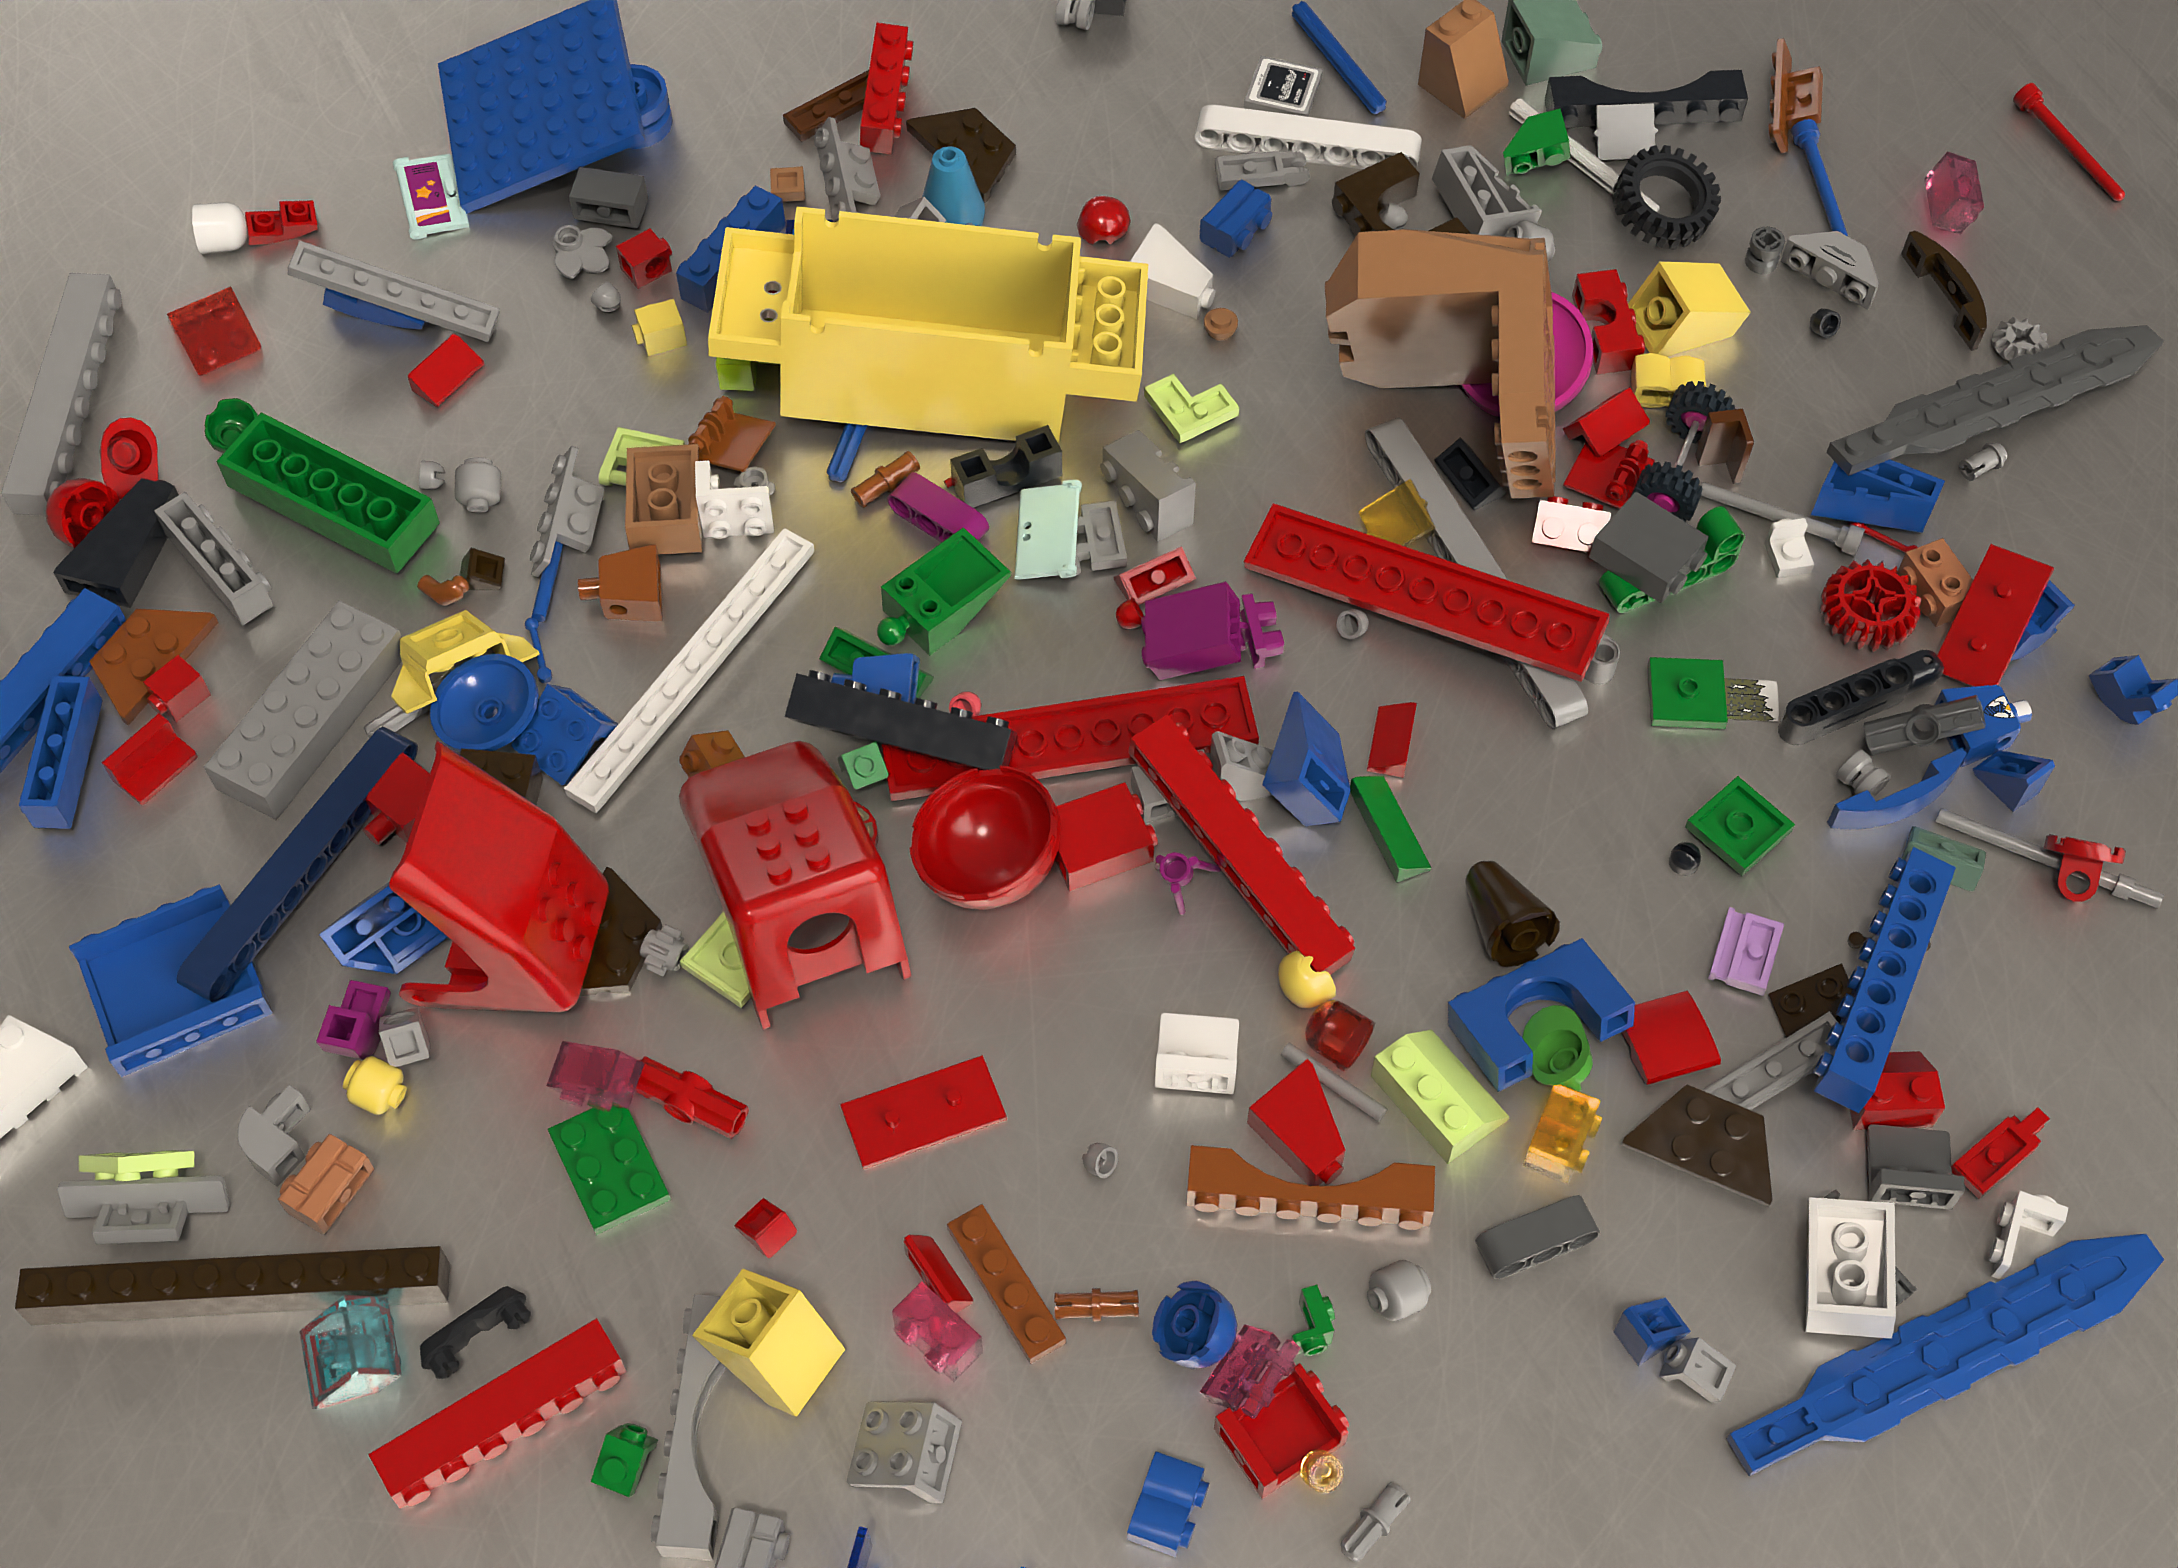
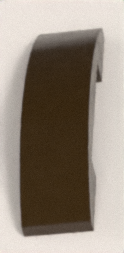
M1918 231L1909 232L1901 256L1918 278L1931 275L1959 314L1954 328L1971 351L1978 349L1987 328V316L1982 296L1974 280L1963 265L1936 241Z

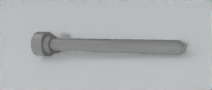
M1706 482L1699 483L1703 489L1701 496L1776 522L1787 518L1792 520L1805 518L1808 524L1805 532L1834 541L1836 546L1842 548L1841 552L1853 556L1856 555L1865 529L1852 524L1850 528L1843 526L1841 529Z

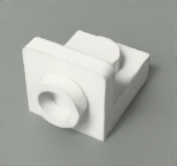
M1789 518L1772 523L1764 544L1777 578L1807 574L1813 570L1814 562L1804 538L1808 526L1805 518L1794 520Z

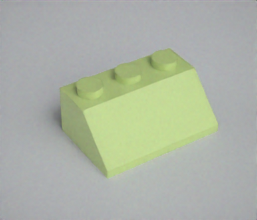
M1432 1029L1405 1034L1374 1058L1371 1077L1447 1164L1509 1120L1508 1114Z

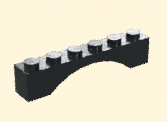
M1742 70L1709 71L1685 86L1658 92H1629L1613 89L1595 83L1583 76L1549 77L1545 95L1546 111L1561 109L1566 128L1596 127L1597 105L1654 103V125L1742 121L1748 101Z

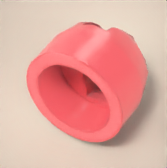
M970 691L961 692L951 699L949 711L951 712V708L955 707L973 712V716H978L982 707L981 700L975 693Z

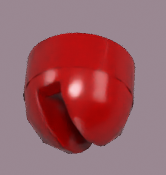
M1134 598L1128 599L1117 608V622L1123 629L1132 630L1142 625L1141 619L1144 614Z

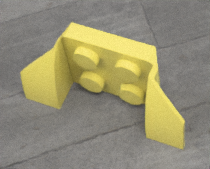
M464 610L400 638V657L403 665L391 697L408 714L437 701L429 678V674L433 672L447 671L458 661L467 657L483 655L487 652L488 648H491L495 654L511 656L521 662L538 656L540 653L524 637L495 632L470 612Z

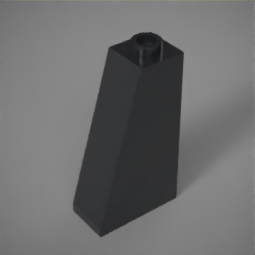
M141 478L55 568L53 573L64 593L78 596L86 588L118 606L131 608L168 538L154 510L179 495L175 486L163 480L152 481Z

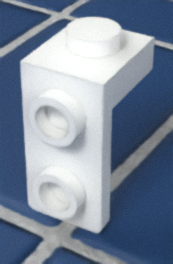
M2019 1191L2011 1203L2004 1202L1997 1220V1225L2003 1226L2000 1239L1995 1238L1988 1257V1261L1994 1263L1991 1276L2000 1279L2010 1267L2020 1225L2053 1237L2066 1222L2069 1207L2057 1204L2051 1197L2031 1195L2023 1191Z

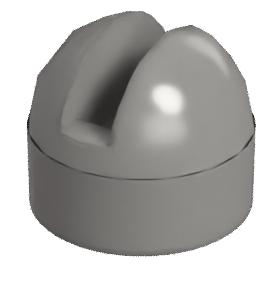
M1389 202L1383 222L1394 230L1403 229L1408 220L1407 212L1401 206Z
M610 282L601 284L591 296V302L603 312H613L620 306V293Z
M422 460L419 488L436 489L440 487L445 480L436 479V473L445 474L444 468L437 462Z
M1349 609L1338 616L1336 626L1342 637L1355 639L1366 632L1369 627V620L1361 610Z
M1094 1143L1088 1147L1087 1154H1083V1165L1091 1174L1100 1178H1106L1113 1173L1117 1166L1118 1153L1111 1146L1103 1143Z

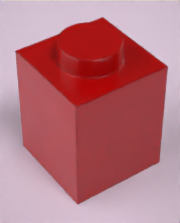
M179 655L175 656L143 681L150 694L146 698L149 705L161 715L167 713L176 723L211 696L202 676Z

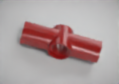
M646 1056L635 1063L627 1082L630 1090L662 1105L664 1110L677 1120L686 1124H693L695 1121L730 1139L740 1133L749 1112L747 1105L714 1090L712 1085L698 1074L691 1071H683L681 1074Z

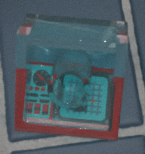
M344 1295L299 1331L312 1409H322L379 1393L402 1375L401 1358L397 1351L394 1319L390 1313L388 1297Z

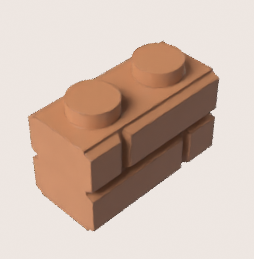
M328 1134L322 1143L316 1142L309 1149L305 1158L306 1164L297 1175H290L284 1181L280 1189L281 1196L278 1198V1201L289 1215L307 1224L322 1235H325L374 1171L373 1165L364 1153L350 1145L348 1146L332 1134Z

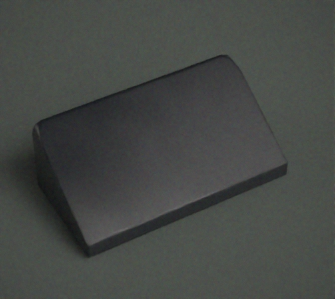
M1461 437L1434 459L1474 511L1503 497L1507 493L1473 449Z

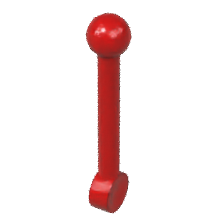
M1851 522L1852 525L1865 529V534L1904 553L1918 548L1915 545L1906 546L1865 526L1864 523Z

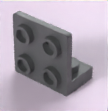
M1875 1124L1869 1125L1867 1129L1870 1201L1952 1210L1965 1192L1964 1176L1952 1175L1949 1132Z

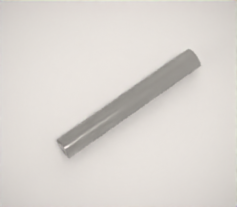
M1290 1042L1284 1047L1281 1052L1282 1057L1297 1067L1308 1059L1313 1064L1318 1079L1322 1084L1378 1122L1382 1120L1388 1108Z

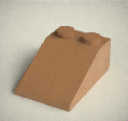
M698 444L627 448L625 530L629 550L656 545L658 555L702 552V527L695 485V461H699Z

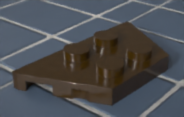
M976 108L911 118L906 121L907 131L932 155L943 147H956L964 152L984 203L989 200L992 187L995 182H1000L1004 175V169L1011 164L1016 155V145Z
M606 867L603 872L609 884V895L580 996L596 995L604 991L609 993L630 992L646 959L640 956V949L644 938L650 930L658 931V929L661 930L663 927L661 920L609 867Z
M1688 1084L1624 1137L1621 1146L1767 1207L1771 1205L1773 1200L1764 1116Z

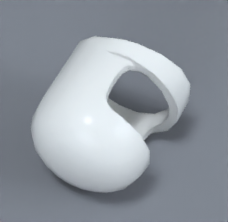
M229 202L194 204L192 206L194 235L201 254L234 251L244 245L247 238V224L244 214L238 206Z

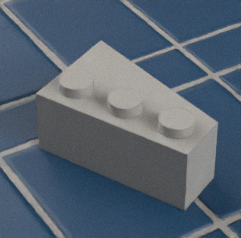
M1472 145L1444 149L1439 156L1432 180L1454 218L1458 217L1471 234L1505 237L1509 228L1521 221L1538 223L1542 210L1535 204L1529 206L1519 196L1520 190L1514 184L1509 187L1498 177L1499 170Z

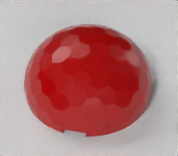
M1000 765V769L978 771L977 768L970 769L943 783L927 798L919 809L912 825L914 831L912 833V846L909 847L910 855L922 882L940 898L963 908L985 910L1012 904L1031 893L1051 870L1059 849L1061 833L1057 806L1044 785L1037 778L1021 769Z

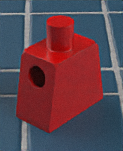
M403 752L395 759L366 797L367 804L375 818L363 828V832L376 845H380L393 832L406 843L408 842L430 775L429 772Z

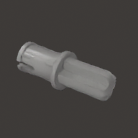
M1390 1482L1369 1509L1363 1508L1360 1512L1361 1519L1341 1542V1551L1346 1557L1354 1562L1360 1561L1380 1536H1387L1389 1534V1526L1411 1502L1409 1495H1405L1402 1498L1406 1493L1403 1488Z

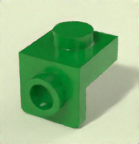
M1316 1284L1301 1289L1299 1305L1309 1330L1292 1335L1290 1343L1292 1355L1304 1353V1356H1314L1325 1351L1328 1348L1327 1345L1332 1343L1334 1328L1331 1321L1335 1320L1334 1309L1329 1297H1322Z
M629 1423L620 1425L606 1433L591 1482L624 1496H632L636 1492L647 1455L656 1448L658 1439L647 1435L648 1431L645 1428Z

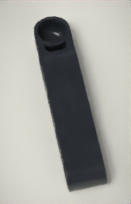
M1920 650L1900 659L1894 658L1879 663L1790 701L1779 723L1778 733L1790 745L1798 746L1898 705L1906 695L1937 682L1943 675L1944 665L1936 653L1930 650ZM1929 657L1932 660L1929 663H1925L1923 658Z

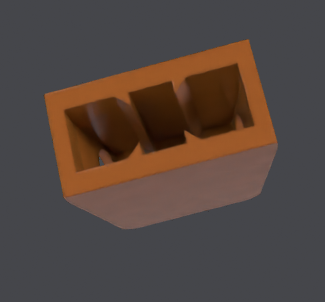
M648 545L601 556L598 560L599 577L578 579L580 600L600 599L603 615L607 619L663 621L661 564L656 545Z

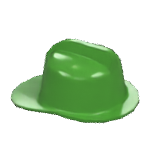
M1552 1005L1542 1008L1530 1018L1525 1025L1522 1036L1523 1040L1533 1051L1532 1073L1536 1080L1544 1085H1552L1560 1089L1572 1088L1575 1091L1582 1090L1581 1082L1587 1078L1593 1067L1589 1042L1581 1020L1573 1010L1566 1006Z

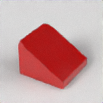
M765 1198L761 1199L734 1225L736 1230L767 1258H771L797 1233V1229L787 1214Z

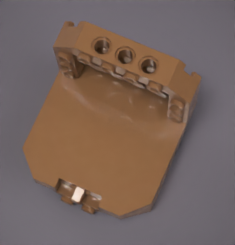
M1408 229L1358 232L1330 279L1325 281L1328 336L1330 344H1339V364L1343 377L1381 389L1492 383L1493 396H1499L1500 422L1495 423L1494 431L1503 486H1509L1511 498L1554 497L1555 486L1553 483L1556 481L1555 346L1553 335V301L1545 238H1517Z

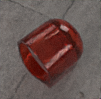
M1330 1000L1321 1004L1311 1015L1305 1029V1039L1311 1049L1336 1064L1337 1068L1346 1071L1354 1064L1367 1045L1375 1028V1022L1345 1003Z

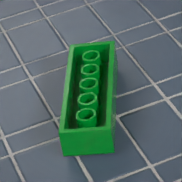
M262 412L216 461L228 487L398 574L440 524L432 498Z

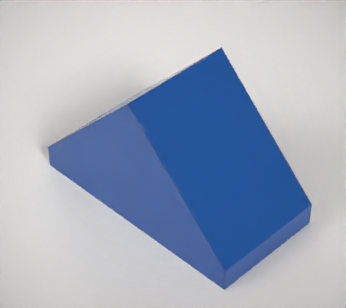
M1998 750L1973 768V772L1992 793L2014 812L2040 793L2055 765L2051 759Z
M1666 1298L1628 1307L1622 1313L1613 1332L1639 1366L1676 1341L1684 1338L1691 1331Z

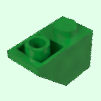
M1561 109L1527 117L1503 152L1506 175L1514 173L1523 174L1533 168L1545 165L1554 166L1571 159L1569 138Z

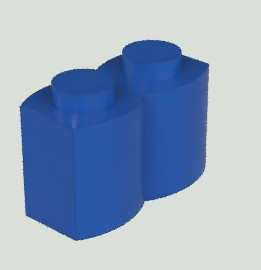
M1155 1452L1127 1531V1540L1175 1558L1180 1547L1188 1549L1196 1525L1189 1522L1190 1515L1194 1506L1202 1508L1210 1484L1203 1481L1204 1468Z

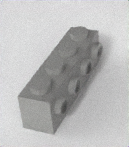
M183 492L154 510L166 536L242 625L273 607L267 593L272 588L261 572L255 574L251 569L252 564L241 549L236 551L231 546L233 543L228 534L221 526L216 528L212 524L214 521L202 504L197 506L188 494Z

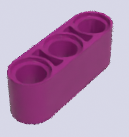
M910 473L887 497L889 506L897 515L941 543L963 527L978 541L989 530V524L980 512L918 473Z

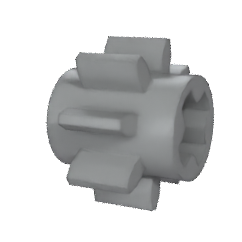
M665 924L662 931L652 929L648 932L640 949V956L646 958L644 963L648 964L647 970L664 976L666 970L678 971L681 968L680 960L685 956L689 948L688 944L683 943L682 931Z

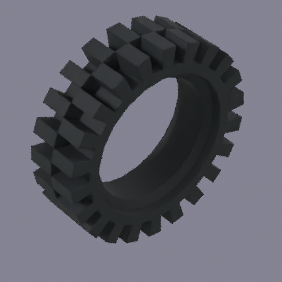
M1657 145L1650 146L1648 151L1644 148L1639 150L1637 155L1634 154L1616 180L1617 182L1613 188L1615 194L1612 199L1614 204H1618L1615 208L1617 216L1625 214L1621 220L1624 227L1631 223L1634 224L1630 233L1636 237L1640 231L1644 232L1645 236L1642 241L1648 244L1653 237L1657 238L1656 247L1663 248L1668 240L1669 249L1677 248L1679 243H1681L1682 247H1685L1691 241L1696 242L1699 240L1718 213L1721 196L1717 195L1720 191L1719 184H1712L1716 179L1713 172L1704 175L1708 167L1704 162L1696 166L1693 163L1697 156L1691 153L1688 159L1682 157L1684 149L1677 148L1675 153L1671 154V146L1664 145L1660 152ZM1657 175L1676 181L1690 194L1693 201V213L1683 218H1670L1659 214L1649 207L1641 196L1640 181L1649 176Z

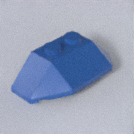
M390 881L348 910L318 934L341 966L398 974L448 937L392 891L389 887Z

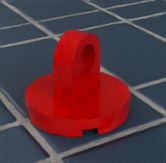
M2046 835L2044 849L2063 853L2058 874V888L2069 900L2082 902L2090 899L2096 893L2103 861L2124 863L2126 853L2124 848L2115 846L2114 853H2111L2112 848H2108L2102 843L2070 837L2061 838L2060 843H2057V835ZM2075 871H2081L2089 878V886L2082 893H2073L2066 886L2067 877Z

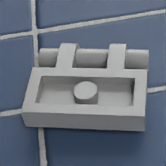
M1116 500L1081 505V517H1078L1077 534L1085 533L1086 543L1076 544L1075 565L1077 567V574L1081 572L1080 562L1090 559L1092 571L1126 567L1127 555Z

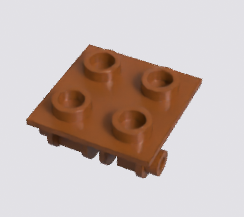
M722 396L713 402L711 412H707L698 424V429L690 435L688 441L689 444H698L699 461L709 460L710 464L744 472L776 426V423L734 413L733 401L726 396Z

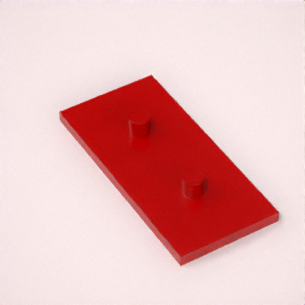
M1990 544L1937 655L1944 665L1943 676L1971 687L1999 686L2054 571V567Z
M983 1055L840 1104L863 1170L1007 1120L1005 1110Z

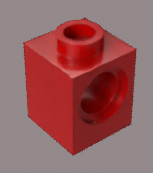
M651 228L616 246L620 268L637 289L672 272L670 263L672 250L668 242L663 237L659 239Z

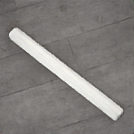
M1517 99L1513 102L1509 114L1521 124L1525 122L1527 117L1540 114L1523 99ZM1568 135L1571 159H1568V161L1614 195L1613 188L1619 174ZM1641 192V196L1648 206L1659 213L1660 206Z

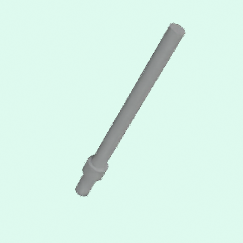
M1943 808L1939 811L1935 821L1937 823L2055 869H2060L2062 855L2044 849L2041 846ZM2103 870L2101 871L2099 886L2112 890L2111 895L2124 900L2130 897L2155 908L2160 907L2164 894L2136 884V879L2120 873L2119 876H2115ZM2081 871L2071 873L2073 876L2089 881L2088 876Z

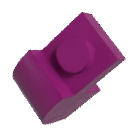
M350 980L341 1007L328 1006L316 1043L327 1053L361 1060L372 1056L381 1040L379 1021L380 1017L384 1016L391 995L390 990L387 987Z

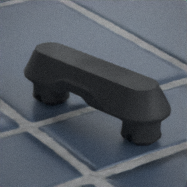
M505 1286L485 1298L423 1341L420 1345L421 1367L423 1369H431L437 1379L448 1378L447 1370H451L454 1374L459 1367V1361L455 1358L454 1354L466 1347L470 1339L481 1331H489L503 1320L507 1324L508 1329L520 1328L519 1320H522L524 1324L529 1321L531 1312L524 1305L526 1295L509 1286Z

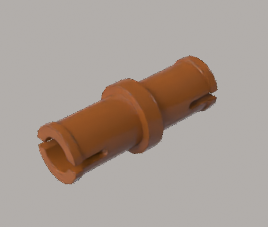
M906 451L886 467L879 466L876 468L874 475L858 486L851 489L852 496L862 508H865L885 492H893L897 484L903 481L910 473L918 472L920 470L919 462L910 451Z
M1092 1288V1293H1055L1054 1295L1056 1320L1065 1318H1093V1322H1101L1102 1317H1139L1138 1304H1128L1139 1303L1138 1290L1101 1292V1288Z

